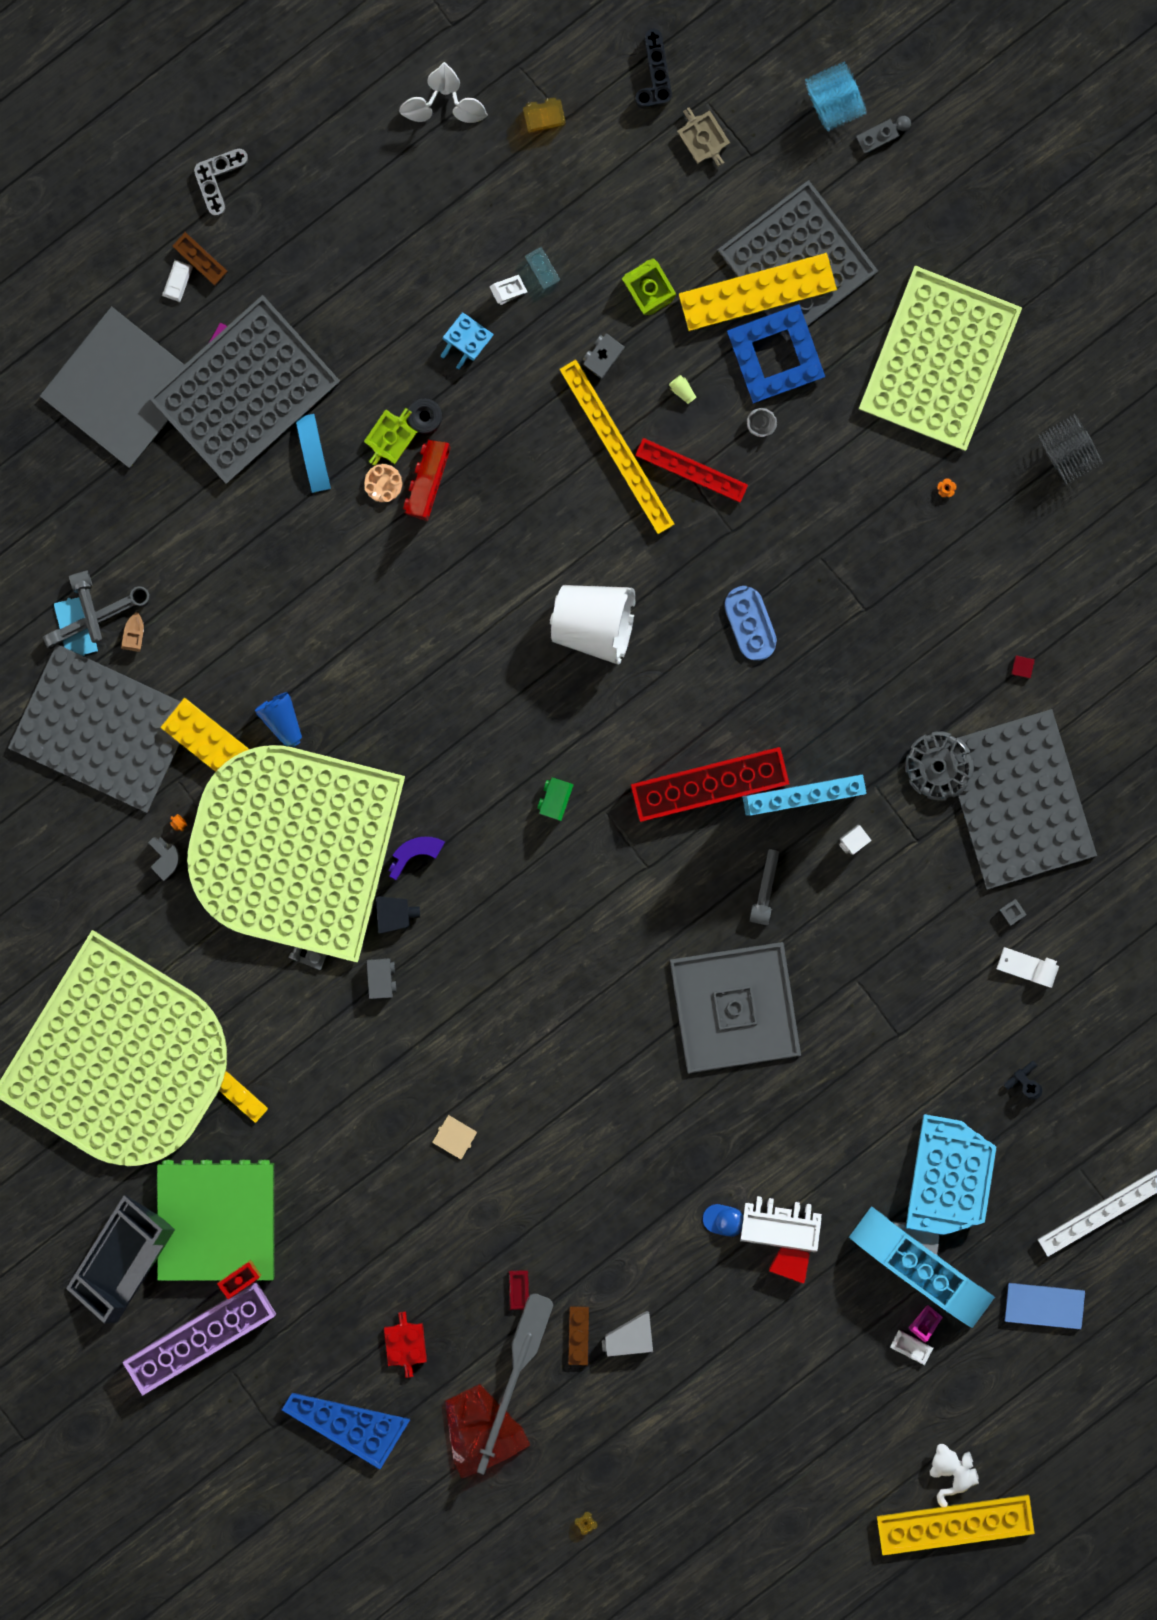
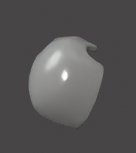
M755 409L747 417V428L755 436L765 437L771 435L777 427L776 417L768 409Z

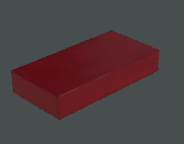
M528 1270L509 1271L510 1310H519L525 1307L529 1297Z

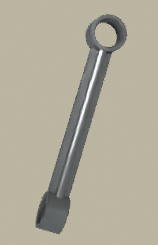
M141 586L135 587L129 596L96 611L98 623L135 605L139 607L145 606L150 600L148 590ZM143 590L146 592L147 598L143 603L138 604L133 600L135 591ZM85 617L43 636L42 638L47 648L53 647L65 639L88 629Z

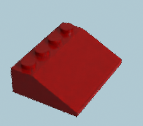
M428 440L427 444H423L420 453L423 455L421 462H417L415 473H418L416 481H411L409 491L412 493L410 499L406 498L403 507L406 510V515L428 521L451 447L449 443Z

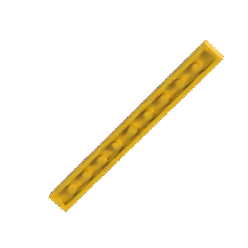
M577 360L562 367L560 372L657 534L673 526L674 522Z

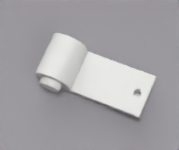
M1004 947L996 969L1052 988L1059 966L1056 965L1057 961L1046 958L1043 961Z

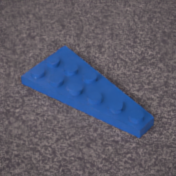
M291 1393L282 1408V1411L379 1469L382 1468L410 1419L296 1393Z

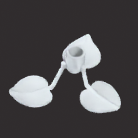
M445 62L428 77V85L435 90L430 101L426 103L425 99L421 97L410 98L399 109L401 115L417 122L426 121L432 116L430 106L440 91L444 95L452 93L456 105L453 109V114L460 121L474 123L488 116L483 104L474 98H465L460 103L458 102L456 91L460 87V81L455 72Z

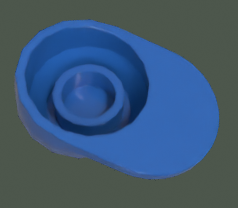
M715 1204L705 1210L703 1223L712 1233L734 1237L742 1232L744 1215L736 1208Z

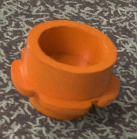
M944 479L942 482H939L937 486L939 495L942 497H952L955 494L956 484L951 482L950 479Z
M179 814L174 817L171 816V826L177 832L179 830L184 831V828L187 826L186 821Z

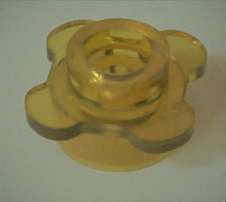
M585 1512L582 1517L575 1519V1525L579 1526L580 1532L583 1535L597 1528V1522L592 1519L590 1512Z

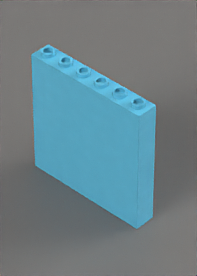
M856 775L742 797L745 814L756 815L866 794L863 775Z

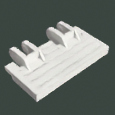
M757 1196L755 1212H753L754 1204L745 1203L740 1241L817 1252L822 1214L813 1213V1219L810 1220L811 1204H807L805 1207V1219H799L800 1203L795 1202L793 1218L791 1217L792 1210L775 1207V1214L772 1215L773 1199L771 1198L767 1202V1214L760 1213L762 1197Z

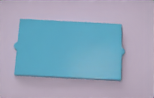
M68 598L66 601L54 603L60 629L84 618L80 598ZM88 629L63 641L65 648L82 656L98 651L97 644L91 642Z

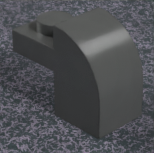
M153 837L148 843L161 857L151 868L163 881H166L178 868L180 861L179 852L175 846L168 850L166 848L168 844L161 837L159 839Z

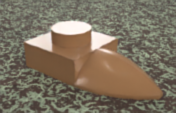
M137 612L126 623L121 649L137 652L141 650L144 626Z

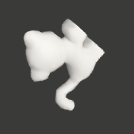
M939 1444L936 1449L937 1453L933 1458L930 1476L946 1477L954 1475L953 1487L941 1489L937 1494L938 1504L941 1507H946L948 1504L944 1498L946 1495H955L967 1491L972 1486L979 1484V1477L976 1469H969L973 1467L970 1452L964 1453L962 1461H959L954 1451L949 1450L944 1444Z

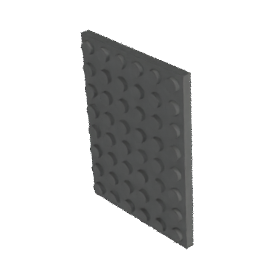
M262 295L148 398L227 484L336 386L340 380Z
M56 644L8 748L148 813L180 745L177 740L160 727L181 701Z
M1052 709L959 737L970 750L969 754L971 760L973 759L974 770L972 779L970 778L967 783V788L958 795L986 889L1097 856ZM947 743L945 746V748H949L950 750L953 747V745ZM962 755L957 756L958 763H963ZM958 773L955 778L960 780L962 774Z

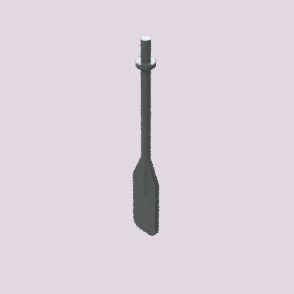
M531 1294L528 1297L512 1341L513 1370L485 1450L480 1449V1453L483 1455L477 1473L483 1475L490 1457L494 1458L495 1456L492 1450L519 1373L537 1354L553 1308L552 1301L539 1294Z

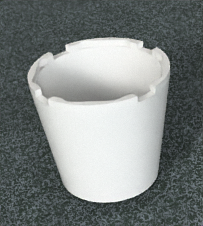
M563 585L555 598L554 612L550 619L552 642L615 664H620V657L625 656L631 635L634 615H630L631 606H635V590L627 587Z

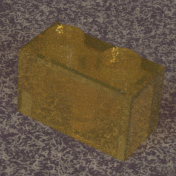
M549 98L545 100V103L531 102L527 103L526 107H523L528 133L565 125L561 99Z

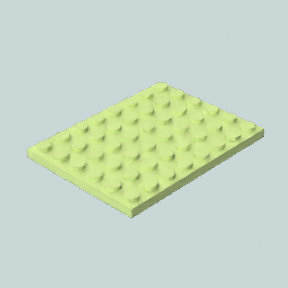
M914 266L859 410L966 451L1022 307Z

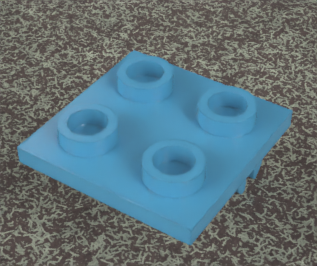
M462 312L442 338L448 345L441 354V357L444 359L452 346H455L464 353L456 367L460 370L467 358H470L472 361L475 360L494 334Z

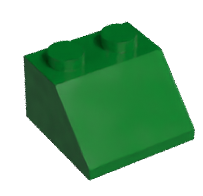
M553 777L551 781L547 780L544 791L547 792L545 799L540 798L537 809H540V814L561 821L574 784Z

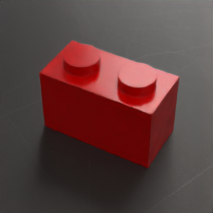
M250 1259L220 1280L217 1285L226 1298L230 1299L259 1279L261 1274Z

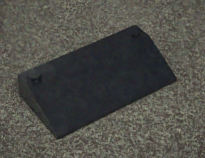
M124 1195L66 1289L103 1323H117L175 1229L163 1218Z

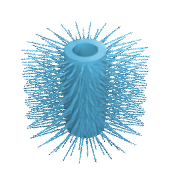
M847 68L840 70L832 76L827 75L812 84L811 82L807 83L810 84L807 87H809L808 91L812 94L811 101H813V107H815L816 113L818 112L820 118H822L821 122L824 121L823 124H827L825 126L832 124L840 118L845 119L865 108L863 107L864 105H858L863 104V101L859 98L861 96L855 83L856 80L852 79L853 73L850 76L851 72L848 73L849 70H845Z

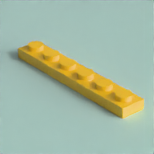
M225 1071L219 1091L256 1123L268 1108Z

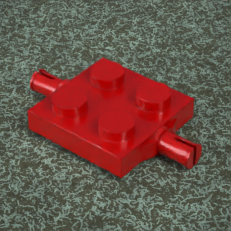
M406 1311L398 1312L399 1324L384 1327L388 1366H404L405 1377L408 1378L413 1377L412 1365L427 1362L423 1323H407Z

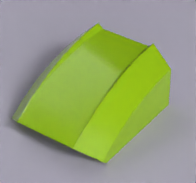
M655 259L646 261L634 270L626 273L622 278L644 315H652L670 304L677 295Z

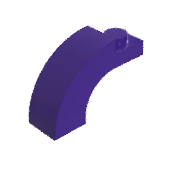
M418 837L405 842L393 854L399 861H394L388 870L391 872L390 877L397 880L408 860L415 855L427 854L436 858L445 841L434 837Z

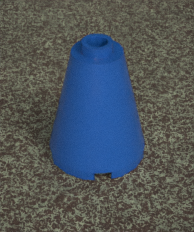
M288 692L273 697V700L266 701L255 709L257 716L285 746L294 747L300 743L302 735Z

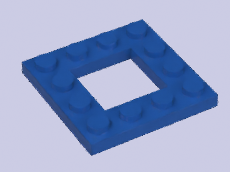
M800 304L727 331L753 403L825 377ZM788 329L800 366L765 378L752 342Z

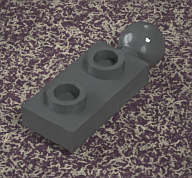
M900 116L896 123L893 124L892 120L889 119L857 135L856 138L864 154L898 138L897 131L908 130L911 126V120L907 116Z

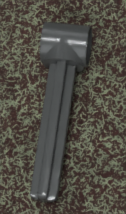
M86 570L70 575L69 579L73 591L79 594L91 642L98 643L102 640V635L90 595L93 585L90 574Z
M768 850L758 902L752 907L750 922L769 925L772 909L768 906L779 857V851Z

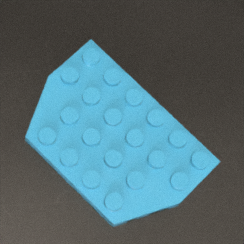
M924 1114L905 1228L945 1235L985 1223L996 1146L985 1140L962 1121Z

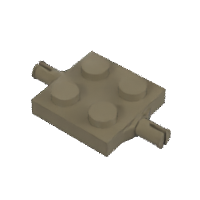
M690 107L684 110L683 113L689 121L677 133L696 163L699 164L705 159L713 158L717 167L724 164L725 162L720 157L719 152L729 145L730 142L711 111L709 110L705 114L695 117Z

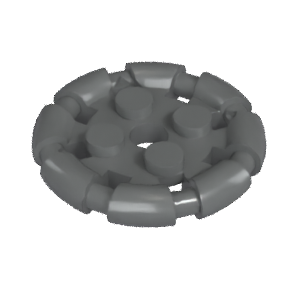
M937 731L932 732L928 736H921L912 744V749L906 757L905 769L906 773L908 772L911 786L920 795L924 794L931 800L943 801L947 800L948 797L953 796L954 798L967 788L969 779H972L974 763L973 759L971 760L969 748L960 738L951 736V733ZM934 742L936 747L930 749L929 743ZM947 743L953 745L951 750L945 748ZM918 752H920V753L923 754V757H922L921 760H919V759L916 758L917 755H918ZM962 755L964 762L959 764L957 756ZM936 761H941L944 764V769L941 772L936 771L934 768ZM920 769L922 776L917 777L915 770ZM958 773L962 774L960 780L955 778ZM927 782L934 784L932 789L926 787ZM948 784L949 789L944 791L942 785Z

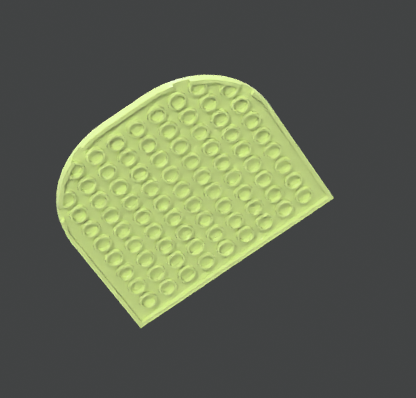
M262 746L234 756L223 764L211 777L204 789L197 810L187 859L190 881L197 898L211 916L234 931L358 962L405 776L286 746Z
M92 930L0 1080V1099L99 1160L125 1166L152 1163L170 1155L190 1138L216 1097L222 1085L227 1066V1046L223 1029L212 1009L197 994Z

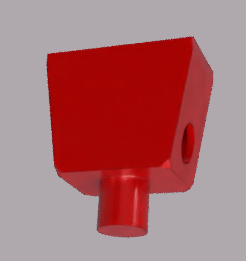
M781 1247L771 1263L769 1271L804 1283L810 1252Z

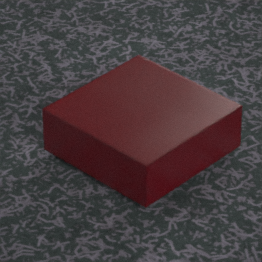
M1015 656L1011 674L1031 678L1035 659Z

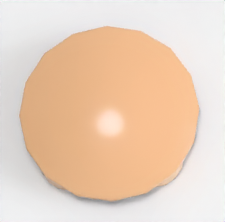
M376 465L366 474L364 481L365 491L375 501L389 502L395 499L401 492L402 477L398 470L390 465Z

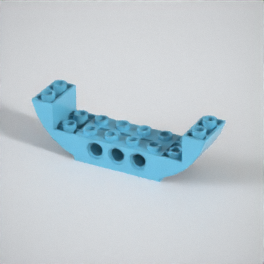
M872 1206L849 1236L851 1240L880 1263L971 1328L974 1327L995 1298L896 1226Z

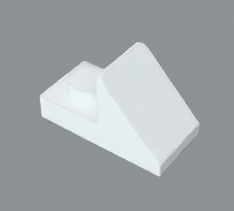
M519 275L490 286L497 303H500V305L527 292Z

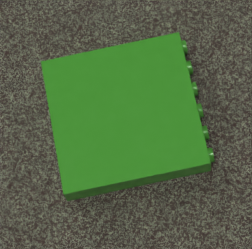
M162 1160V1164L157 1165L158 1216L170 1224L175 1231L158 1257V1280H222L250 1259L261 1274V1277L257 1280H274V1163H270V1160H258V1163H250V1160H239V1163H231V1160H220V1163H212V1160H201V1163H193V1160H181V1163L174 1164V1160Z

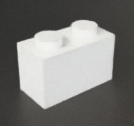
M857 825L839 839L842 842L839 846L845 853L853 855L872 840L862 827Z

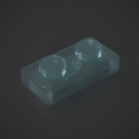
M542 247L525 256L543 290L560 281Z

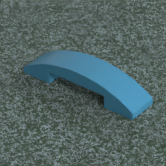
M315 415L301 416L296 421L312 493L331 489Z

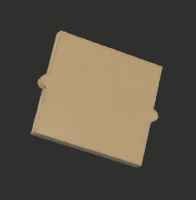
M448 1115L442 1127L438 1128L439 1132L433 1143L462 1159L466 1150L471 1147V1142L477 1132Z

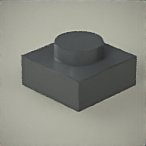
M1016 899L999 909L1009 925L1014 924L1026 915Z

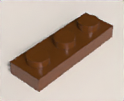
M186 232L172 246L215 286L228 273L221 264Z
M570 1306L569 1365H588L589 1307Z

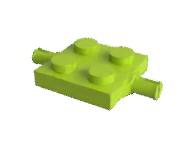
M405 408L400 417L393 415L388 410H385L364 440L375 452L369 460L370 463L373 462V465L376 466L381 457L389 459L394 464L397 463L417 433L406 422L412 413L409 409Z

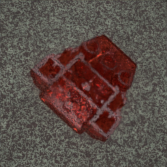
M481 1384L445 1400L453 1462L461 1478L477 1473L483 1455L480 1453V1449L485 1450L500 1407L497 1401ZM507 1411L492 1450L495 1456L494 1458L490 1457L486 1469L530 1446L522 1426Z

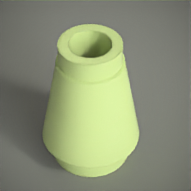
M679 375L669 384L671 391L687 404L696 398L685 377L683 378Z

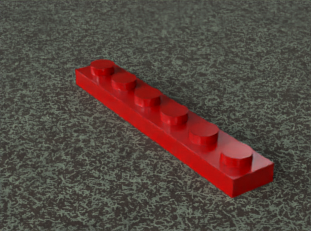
M645 438L642 439L635 455L739 503L748 487V484Z

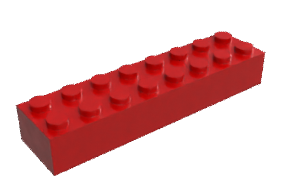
M778 747L631 784V789L641 822L789 785L781 748Z

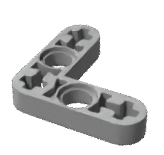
M243 149L229 151L202 161L195 166V176L207 208L213 216H221L225 212V204L215 177L245 166L248 162V155ZM237 153H240L241 156L244 155L241 163L238 160L233 161L234 166L230 167V162L227 159L228 156L232 160L236 158ZM220 159L225 160L227 163L226 168L223 170L216 168V162ZM203 166L205 169L208 168L206 175L208 179L212 177V180H206L201 184V180H204L202 174H198V172L201 171L200 167ZM213 184L215 192L210 195L205 193L206 185ZM219 195V198H215L217 204L222 205L219 208V212L211 210L214 204L212 200L208 202V198H214Z

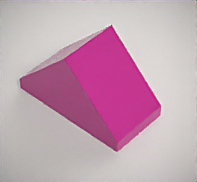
M928 1305L909 1326V1329L926 1343L943 1317Z

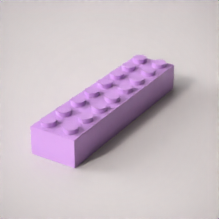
M255 1281L230 1299H225L125 1359L123 1364L143 1396L275 1317L276 1313L258 1282Z

